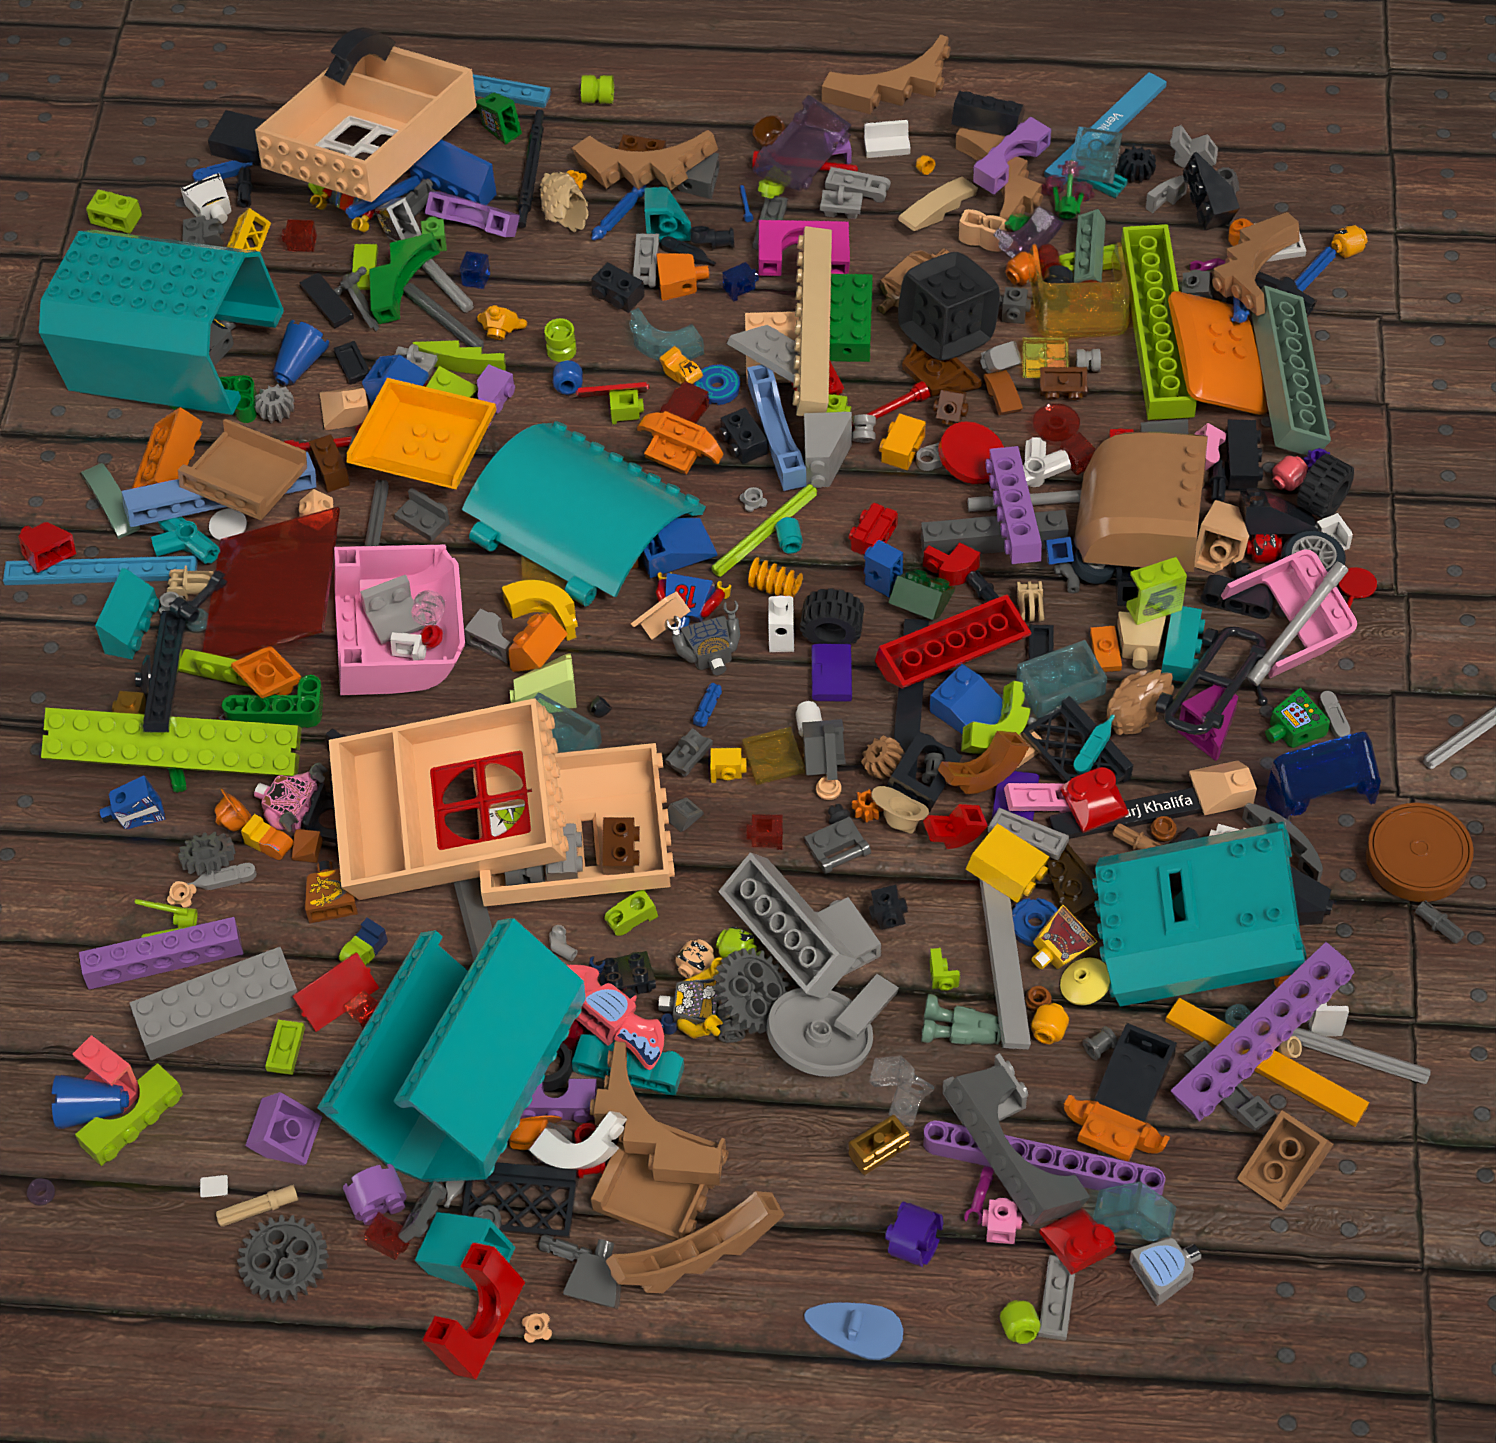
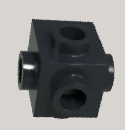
M896 884L871 890L873 905L869 906L872 920L878 921L881 930L906 924L904 913L908 912V906L905 897L901 898Z

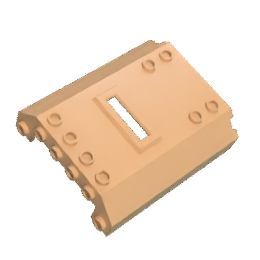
M656 743L555 753V762L559 764L560 777L557 778L558 787H561L563 793V802H560L561 811L564 812L566 824H576L577 832H582L581 821L593 820L596 866L585 867L582 834V847H577L578 856L583 858V871L578 872V879L549 882L546 877L545 864V882L506 886L505 872L491 875L490 870L480 871L481 895L484 906L671 887L670 877H674L675 873L672 852L667 853L666 846H671L670 830L665 831L664 828L665 824H669L668 809H662V803H667L666 789L660 788L658 768H663L662 753H657ZM497 764L486 766L488 795L516 791L522 788V780L513 770ZM473 768L474 786L477 796L478 790L476 781V771ZM516 800L492 805L490 809L525 804L524 800ZM477 809L480 839L482 837L480 811ZM603 817H634L635 826H640V842H635V850L640 852V864L635 866V873L603 874Z

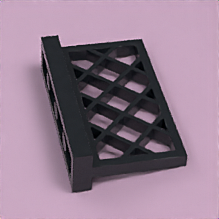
M1069 695L1062 700L1059 707L1023 729L1021 734L1059 777L1067 783L1080 774H1067L1063 770L1064 764L1074 765L1075 759L1065 758L1066 749L1081 751L1097 725ZM1060 715L1066 721V727L1052 726L1051 720ZM1036 730L1047 731L1046 740L1035 739L1031 733ZM1050 732L1065 733L1064 742L1050 741ZM1068 734L1079 735L1082 739V745L1067 743ZM1109 739L1098 756V762L1093 763L1091 768H1107L1114 773L1116 777L1115 784L1120 781L1124 783L1132 776L1133 764ZM1048 747L1063 748L1062 757L1051 756L1047 752Z
M496 1162L494 1164V1171L487 1179L467 1180L462 1210L463 1216H469V1212L476 1206H483L481 1202L494 1193L502 1203L497 1207L498 1211L500 1212L506 1208L513 1216V1219L506 1225L500 1226L499 1230L501 1232L539 1236L546 1234L552 1237L570 1238L576 1187H578L579 1181L576 1169ZM473 1181L485 1182L490 1190L477 1198L472 1192ZM504 1184H512L517 1192L504 1201L497 1190ZM517 1185H525V1186H523V1187L520 1189ZM536 1186L544 1192V1195L531 1203L524 1192L530 1187ZM558 1189H569V1198L559 1206L551 1195ZM521 1195L529 1206L516 1216L508 1205ZM471 1196L475 1200L472 1204H470ZM548 1198L556 1209L543 1218L535 1207ZM567 1207V1213L565 1214L563 1209ZM533 1210L541 1221L533 1227H525L520 1219ZM560 1212L566 1220L565 1229H552L547 1222Z

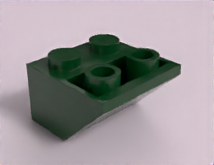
M914 569L897 576L889 603L934 620L943 613L955 591V587L950 586V582L945 579L936 577L934 580L927 577L926 572Z

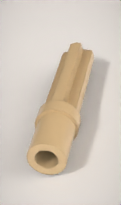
M290 1185L216 1212V1217L219 1225L223 1227L271 1209H279L280 1206L297 1201L298 1196L294 1185Z

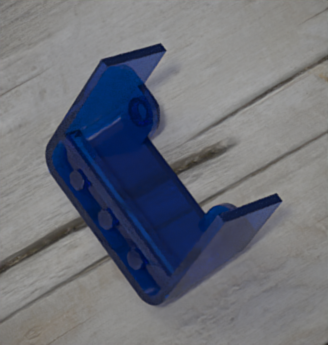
M1357 732L1287 752L1275 758L1272 762L1265 796L1271 811L1288 820L1290 815L1298 816L1303 814L1309 806L1310 799L1355 787L1359 794H1365L1371 805L1375 804L1381 779L1373 744L1368 733Z

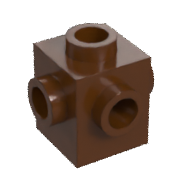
M942 389L940 398H936L934 403V412H937L936 418L942 419L941 423L953 425L956 422H960L963 417H966L969 403H965L967 392ZM949 404L953 406V411L949 409Z

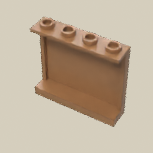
M224 419V432L192 467L183 464L178 469L179 485L185 490L262 520L307 469L306 451Z
M658 1122L662 1127L680 1138L703 1146L721 1148L722 1166L726 1163L729 1151L726 1150L724 1138H721L718 1144ZM618 1141L616 1146L619 1149L611 1156L591 1197L593 1211L673 1241L694 1233L697 1224L695 1218L698 1212L702 1213L707 1203V1197L705 1196L709 1188L713 1189L715 1185L654 1181L653 1170L648 1168L649 1155L625 1153L624 1144Z

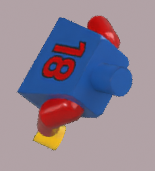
M671 572L667 573V577H662V573H658L659 582L656 589L658 601L660 602L677 591L691 611L680 619L681 626L678 628L679 632H681L680 628L689 626L690 621L702 622L703 618L708 617L720 605L723 599L730 596L731 585L729 584L727 588H722L721 581L717 582L715 590V585L711 580L677 575Z

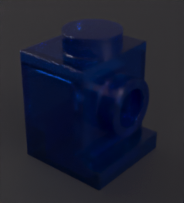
M747 262L722 272L723 288L734 302L738 300V296L755 289V282L759 281L756 270L751 269Z

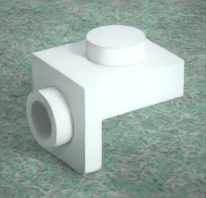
M392 632L390 639L392 656L425 660L426 645H422L421 635Z

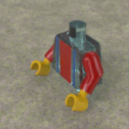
M324 188L322 190L323 194L321 196L318 194L313 195L310 203L315 205L320 200L316 208L324 209L327 206L326 199L329 198L331 204L346 211V208L363 199ZM375 209L353 219L352 228L359 229L362 232L368 231L369 224L367 221L371 220L375 215Z

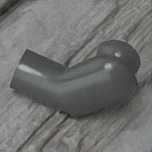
M1069 562L1056 564L1054 567L1055 573L1058 576L1065 575L1067 578V591L1072 594L1078 593L1080 590L1079 576L1073 570L1072 565Z

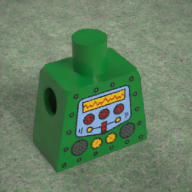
M494 92L485 98L477 100L476 110L480 113L484 128L506 145L522 134L515 103L512 99Z
M1299 688L1272 711L1270 720L1272 727L1265 730V735L1271 743L1283 739L1289 747L1295 748L1326 736L1330 720L1309 696Z

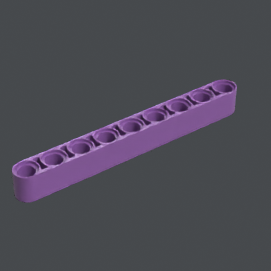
M931 1121L925 1126L923 1145L928 1153L992 1167L965 1126L942 1121ZM933 1135H938L941 1137V1139L933 1140L930 1137ZM1005 1135L1015 1151L1020 1153L1021 1157L1033 1166L1055 1175H1076L1085 1188L1152 1202L1158 1200L1163 1194L1165 1176L1158 1168ZM965 1141L968 1145L960 1146L957 1142ZM1040 1158L1047 1159L1049 1162L1040 1163L1037 1160ZM1072 1164L1076 1168L1067 1169L1064 1165ZM1093 1170H1099V1171H1101L1103 1174H1102V1175H1095V1174H1093L1091 1171H1093ZM1127 1176L1131 1180L1122 1181L1118 1177ZM1147 1182H1154V1183H1156L1158 1186H1156V1187H1150V1186H1148L1146 1183H1147Z

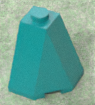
M667 187L645 188L646 233L659 234V242L666 236L680 241H690L691 222Z

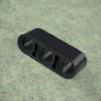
M1210 575L1207 577L1201 595V601L1205 605L1257 619H1267L1270 616L1275 601L1270 588L1254 585L1223 600L1221 595L1227 584L1237 579L1220 575Z

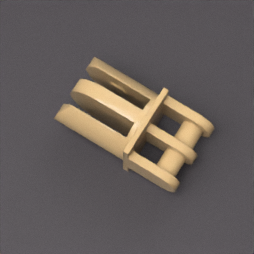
M185 566V569L170 570L169 576L171 578L168 580L170 587L167 588V592H175L179 596H185L188 600V595H198L206 587L214 572L188 571L187 566Z
M1028 581L1027 584L1017 582L1019 614L1024 622L1025 606L1028 607L1029 622H1034L1036 605L1038 607L1039 621H1044L1042 581H1038V584H1031V581Z

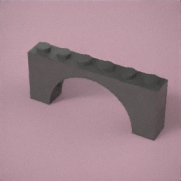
M1003 1065L956 1076L944 1091V1094L1029 1225L1033 1226L1061 1218L1079 1210L1090 1196L1076 1175H1055L1033 1166L1021 1157L1006 1139L999 1123L998 1106L1007 1100L1017 1086Z

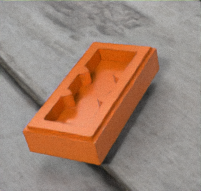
M1115 626L1090 628L1097 673L1121 671L1122 663Z

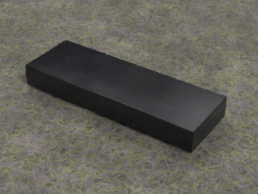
M319 272L299 282L300 288L334 329L354 319L352 311Z

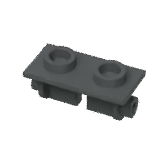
M428 178L426 180L422 179L420 184L414 188V191L405 196L414 217L426 207L429 192H436L432 189L433 183Z

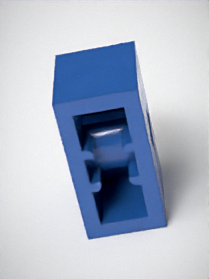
M878 539L874 546H870L864 554L865 585L890 598L897 576L903 574V552Z

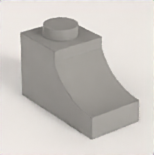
M480 609L464 629L467 644L508 663V649L511 646V642L501 635L503 633L501 618L493 612H486Z

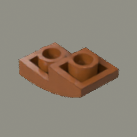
M1006 370L984 374L989 396L994 397L998 415L1020 412L1023 409L1016 387Z

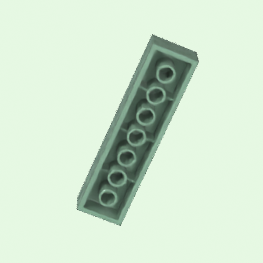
M1264 286L1261 291L1264 293L1265 313L1256 316L1251 311L1275 446L1308 455L1309 450L1324 449L1331 439L1303 297Z

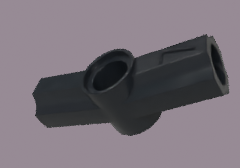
M1260 271L1256 274L1255 282L1260 290L1264 286H1268L1303 297L1307 317L1310 315L1317 300L1297 289L1294 280L1286 276L1277 279Z

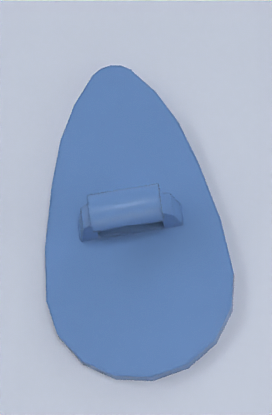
M827 1303L812 1307L805 1312V1321L820 1337L851 1354L866 1359L881 1360L888 1358L899 1349L903 1341V1327L900 1319L893 1311L882 1306L864 1303Z

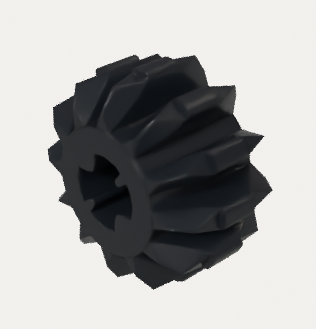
M1133 145L1131 150L1125 149L1119 157L1120 174H1123L1126 179L1130 178L1132 182L1138 180L1142 183L1143 179L1149 180L1156 170L1155 155L1151 153V149L1144 150L1143 146L1139 149Z

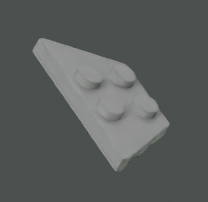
M769 325L750 329L729 337L728 345L793 383L794 375L798 373V370L794 369L795 356H798V352H794L795 340Z

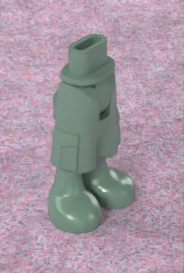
M928 994L921 1042L929 1043L935 1038H950L949 1041L953 1044L999 1045V1042L1002 1041L997 1016L976 1011V1009L971 1007L967 1008L957 1005L953 1011L947 1010L939 1006L937 996ZM935 1021L951 1022L952 1027L938 1025Z

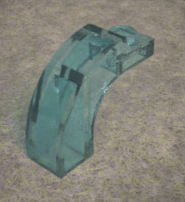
M639 308L630 311L631 321L629 326L633 332L634 345L644 355L660 361L659 358L674 346L680 349L681 354L689 360L704 354L703 338L693 324L676 331H661L650 325Z

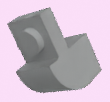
M1182 125L1173 128L1170 142L1173 150H1175L1174 161L1179 166L1185 168L1194 152H1198L1211 166L1216 165L1218 148L1208 134L1191 139Z

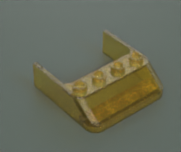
M1116 243L1111 256L1115 282L1045 283L1041 276L1037 245L1031 246L1027 258L1037 328L1041 335L1049 338L1120 336L1126 332L1129 325L1130 291L1121 243Z

